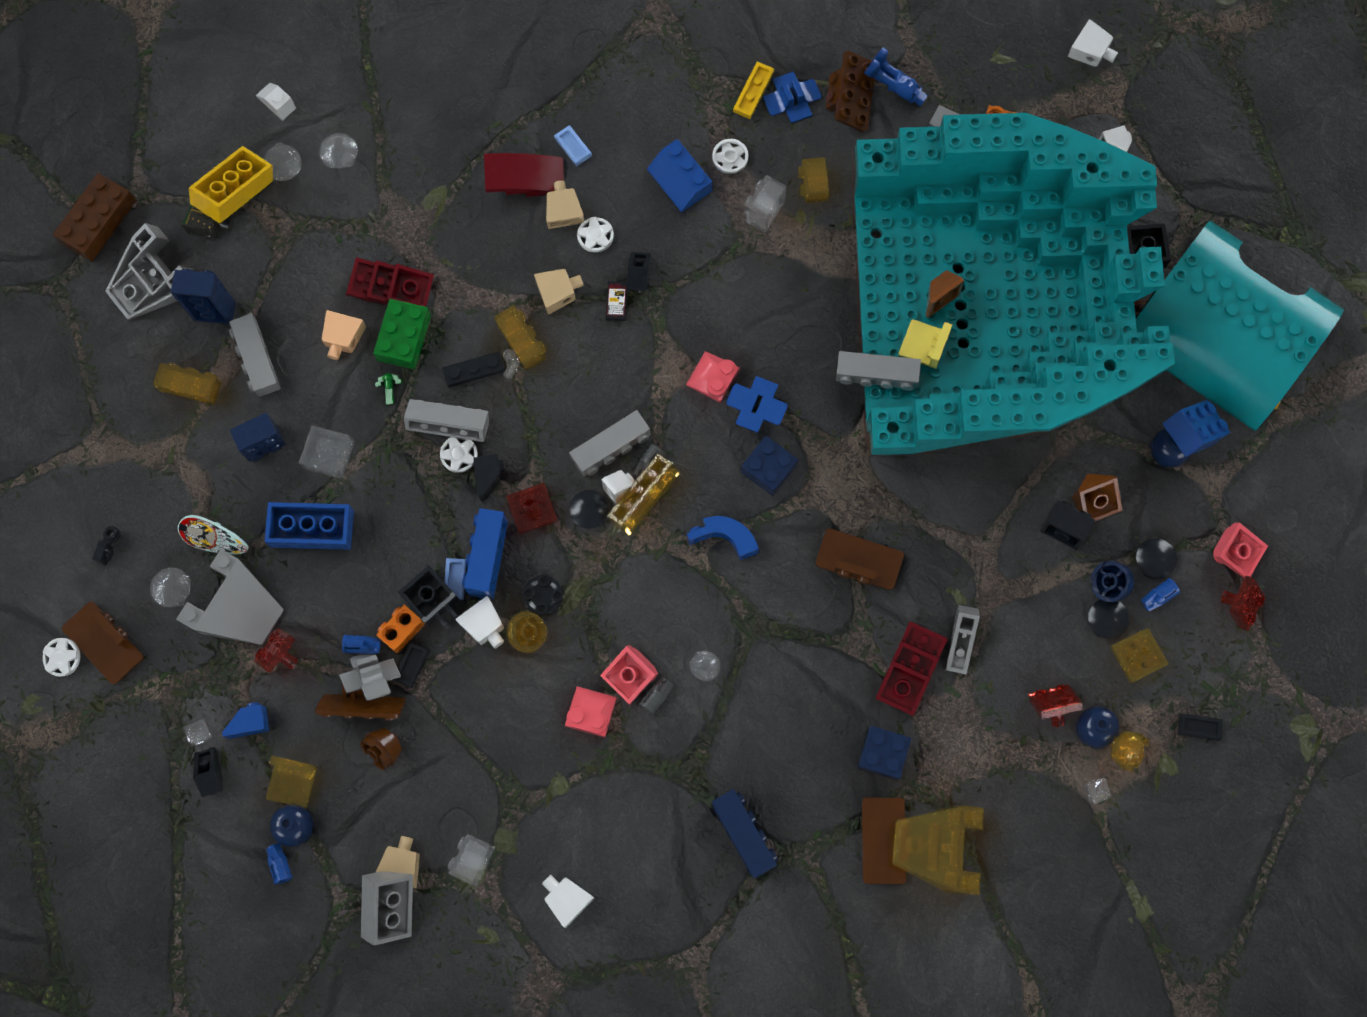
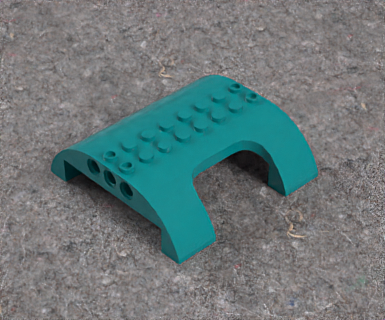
M1210 220L1164 280L1165 286L1155 292L1136 318L1137 333L1144 332L1147 326H1169L1170 343H1173L1175 364L1166 371L1256 431L1305 369L1340 319L1344 309L1312 287H1309L1303 295H1292L1281 290L1243 263L1239 255V248L1243 241Z

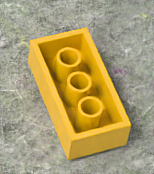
M242 146L189 187L190 204L218 223H222L273 182V166Z

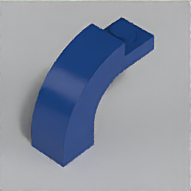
M712 516L703 518L704 527H693L687 533L690 545L711 537H721L728 540L735 548L739 561L759 553L758 545L752 533L743 524L729 517Z

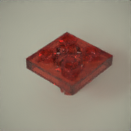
M545 483L506 496L519 535L558 521Z
M1245 576L1238 593L1235 594L1225 590L1223 594L1226 596H1221V603L1232 605L1229 613L1240 629L1249 631L1251 625L1256 621L1259 607H1262L1264 604L1265 595L1253 577Z
M278 628L277 631L275 630L269 635L268 643L264 648L261 647L257 651L254 662L269 673H271L278 662L288 667L289 670L293 669L295 666L288 662V660L297 664L298 658L292 656L287 650L296 639Z
M1061 684L1055 688L1040 689L1028 694L1029 702L1041 719L1051 717L1053 727H1059V722L1061 726L1065 725L1064 714L1083 710L1081 700L1069 685Z

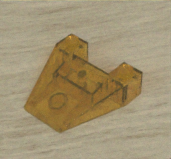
M951 806L896 820L893 864L947 893L980 895L981 873L963 871L965 830H983L984 808Z

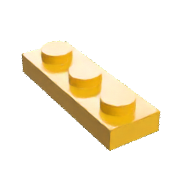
M758 61L756 62L733 108L734 113L751 119L774 73V68Z

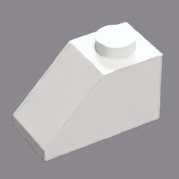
M269 83L256 95L282 121L296 109L291 97L278 85Z
M1124 125L1102 132L1099 140L1127 152L1132 142V137Z
M622 470L601 479L604 491L616 505L635 490L633 484L635 480L629 473L625 474Z

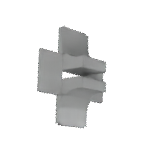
M360 654L351 657L350 662L354 670L339 674L346 693L362 689L366 700L369 701L389 695L391 691L387 681L401 677L393 658L378 663L376 654Z

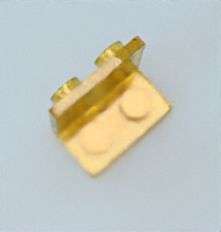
M271 756L269 764L273 765L274 769L266 799L288 805L296 804L307 808L318 767L312 764Z

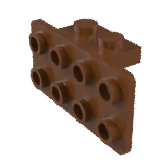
M847 50L843 54L842 68L830 74L828 80L829 88L826 95V109L830 111L836 109L835 119L838 122L865 132L868 130L875 79L868 77L864 72L872 61Z
M829 528L825 532L815 564L819 568L838 573L840 577L853 578L865 585L872 584L892 590L896 583L904 553Z
M90 601L62 626V631L70 640L76 643L80 651L111 684L116 685L144 659V656L127 638L128 633L122 627H117L113 623L115 619L108 612L104 613L94 602Z
M342 684V695L324 694L315 709V714L323 717L334 715L344 718L356 716L365 719L377 717L394 720L400 717L405 705V698L383 696L369 701L366 700L362 689L346 693Z
M866 797L862 800L863 882L865 884H904L906 882V862L908 858H911V845L907 844V836H911V823H907V818H905V802L902 798Z

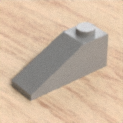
M958 605L947 659V671L967 674L980 618L979 609Z

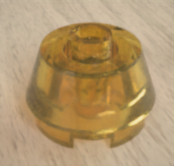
M520 612L508 624V640L520 652H534L546 640V624H544L540 616L533 612Z
M1123 731L1112 742L1110 758L1123 771L1127 770L1133 773L1134 768L1138 769L1146 755L1144 754V746L1150 744V739L1143 736V733Z

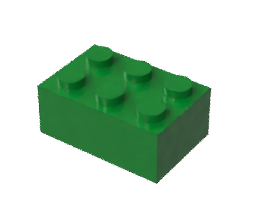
M389 299L373 352L377 361L416 369L431 318L428 307Z

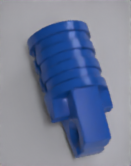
M1168 578L1144 596L1141 602L1146 610L1151 611L1180 594V590L1176 583Z
M359 635L343 636V653L374 654L380 652L381 640L378 638Z
M280 844L269 846L266 849L267 859L274 885L293 879L288 860Z

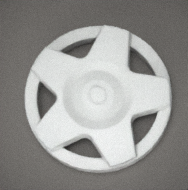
M736 139L722 140L713 150V163L722 173H737L747 165L748 150L742 142ZM731 144H736L738 146L732 147ZM722 146V152L716 153L717 150ZM744 153H745V160H743V159L741 158V156H742Z
M591 217L580 225L577 237L583 249L598 253L610 247L614 239V232L608 221L602 218ZM611 233L610 239L608 240L606 235ZM581 237L586 238L585 244L582 242ZM596 244L602 246L599 248H593Z
M450 437L441 447V462L451 472H466L474 466V457L470 454L472 448L474 449V457H478L477 447L472 440ZM445 460L451 461V467L446 464ZM463 463L468 464V466L460 469Z
M56 638L43 649L45 670L54 676H68L77 669L80 663V650L76 643L68 638ZM68 643L72 646L74 650L68 649ZM75 660L73 666L71 667L70 661ZM59 668L62 673L55 672V670Z

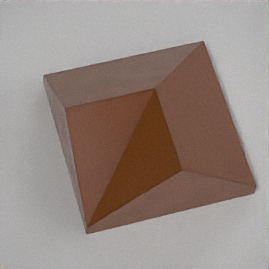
M946 270L930 282L926 307L927 318L960 296L964 283L962 277Z
M1087 474L1078 491L1072 497L1077 510L1089 513L1095 521L1123 511L1116 476Z

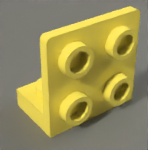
M912 319L898 355L904 358L921 359V364L936 369L948 340L952 324L944 322L941 329Z

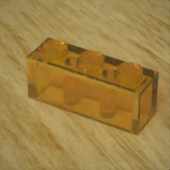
M513 305L494 316L497 327L526 371L546 359L544 352L547 350L541 341L537 342L535 339L536 333L531 325L527 326L524 322L526 317L521 309L517 311Z
M168 362V364L160 363L153 382V386L158 391L215 405L222 385L217 375L211 372L199 373L198 370L191 367L186 369L179 368V365Z

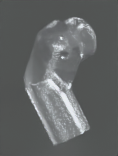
M507 349L503 352V358L507 364L503 376L511 380L520 363L516 353Z

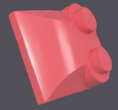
M705 351L686 386L722 403L738 375L740 367L736 366L731 360H724Z
M1233 523L1224 531L1214 549L1213 556L1216 562L1225 564L1234 572L1249 580L1268 545L1241 523Z
M627 645L600 676L628 704H631L656 679L658 672L644 655L632 646Z
M577 686L570 710L567 713L565 727L606 737L617 697Z

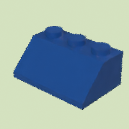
M678 139L663 148L647 168V171L681 213L712 192V180Z

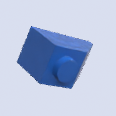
M259 702L248 703L247 707L240 708L222 732L223 737L232 739L269 732L266 707L260 705Z

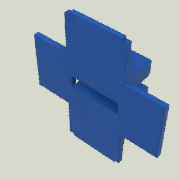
M794 71L772 79L776 91L763 96L771 116L786 111L791 123L812 116L808 103L819 100L822 97L815 80L810 79L799 82ZM794 97H795L796 102H797V105H795V106H794Z
M758 376L755 377L751 389L735 384L726 402V405L741 411L735 424L758 433L763 420L779 426L788 404L773 398L778 384ZM758 395H760L763 398L760 402L756 414L752 413L758 401Z

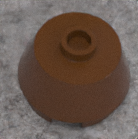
M386 728L365 734V738L360 743L364 754H369L375 761L373 764L382 771L385 768L392 767L402 752L399 739Z

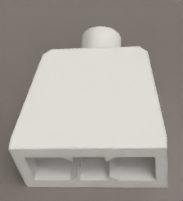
M1089 19L1072 45L1068 57L1096 67L1102 58L1113 63L1118 52L1109 48L1113 37Z
M488 596L456 618L459 625L480 645L489 641L495 649L503 644L504 640L499 635V632L504 629V626Z
M550 875L542 883L550 892L544 900L564 928H567L595 899L566 877L559 883Z

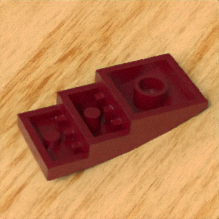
M525 153L484 154L486 193L506 192V195L526 194V197L547 196L548 192L555 191L554 182L564 181L563 157Z
M356 257L346 295L387 306L389 299L426 307L434 274L397 263L394 266L377 260L372 262Z
M909 621L875 699L914 716L948 638Z

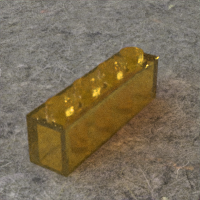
M660 454L654 457L607 515L617 528L630 536L680 474L674 464Z

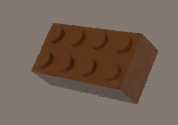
M97 173L52 235L60 244L92 262L137 200L129 190Z

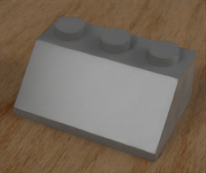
M380 871L362 875L361 938L373 946L411 937L412 874Z

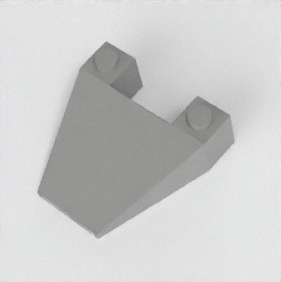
M144 223L132 236L105 291L128 320L177 302L171 294L174 271L171 272L157 255L169 242V239L159 227ZM179 265L175 270H182L188 267Z
M220 549L210 567L226 577L205 612L187 602L176 620L200 634L263 645L283 614L284 609L244 563Z

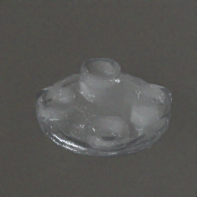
M336 133L325 138L319 152L322 161L327 167L339 169L351 167L355 163L354 159L357 156L358 149L352 137L347 134Z
M283 143L275 144L264 156V160L272 164L273 179L277 181L292 179L301 168L302 160L295 148Z
M178 568L160 570L151 581L150 593L157 604L164 607L183 605L190 593V577Z

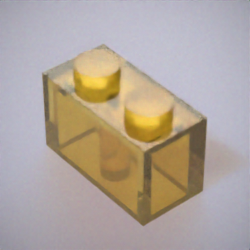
M825 157L802 159L801 166L798 167V177L802 178L803 184H800V194L804 196L805 203L828 201L829 186Z

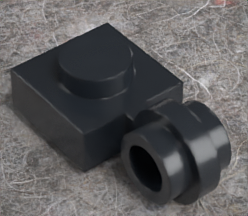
M109 526L104 530V538L102 541L99 540L92 558L97 563L106 566L108 561L111 560L113 556V546L111 543L118 541L121 535L118 528Z

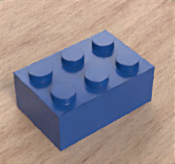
M1208 400L1181 409L1162 423L1185 457L1213 446L1231 433L1227 423L1219 417L1215 406Z

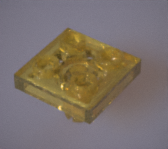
M1149 628L1110 647L1130 684L1169 665Z

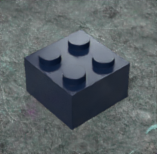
M267 412L230 429L238 450L249 462L260 460L263 455L269 452H276L281 449V446L286 445L276 423Z
M765 436L741 466V473L771 496H774L797 467L798 459Z
M870 726L857 769L898 781L901 777L911 738Z

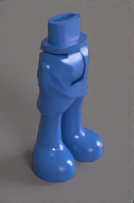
M882 47L864 74L889 86L888 91L896 93L910 103L914 101L917 105L921 106L928 95L922 91V87L919 88V84L915 79L907 76L887 62L888 50Z

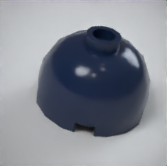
M1166 428L1156 433L1151 441V455L1163 467H1180L1190 457L1184 456Z
M1102 562L1094 569L1091 575L1093 593L1097 598L1105 602L1124 600L1131 594L1134 588V577L1131 570L1120 562Z
M1101 706L1090 707L1080 714L1076 722L1077 736L1082 743L1091 748H1105L1111 745L1118 737L1120 729L1119 720L1108 708Z
M296 804L285 805L277 809L272 815L270 832L279 844L287 847H297L304 844L311 837L314 821L310 812L304 807Z

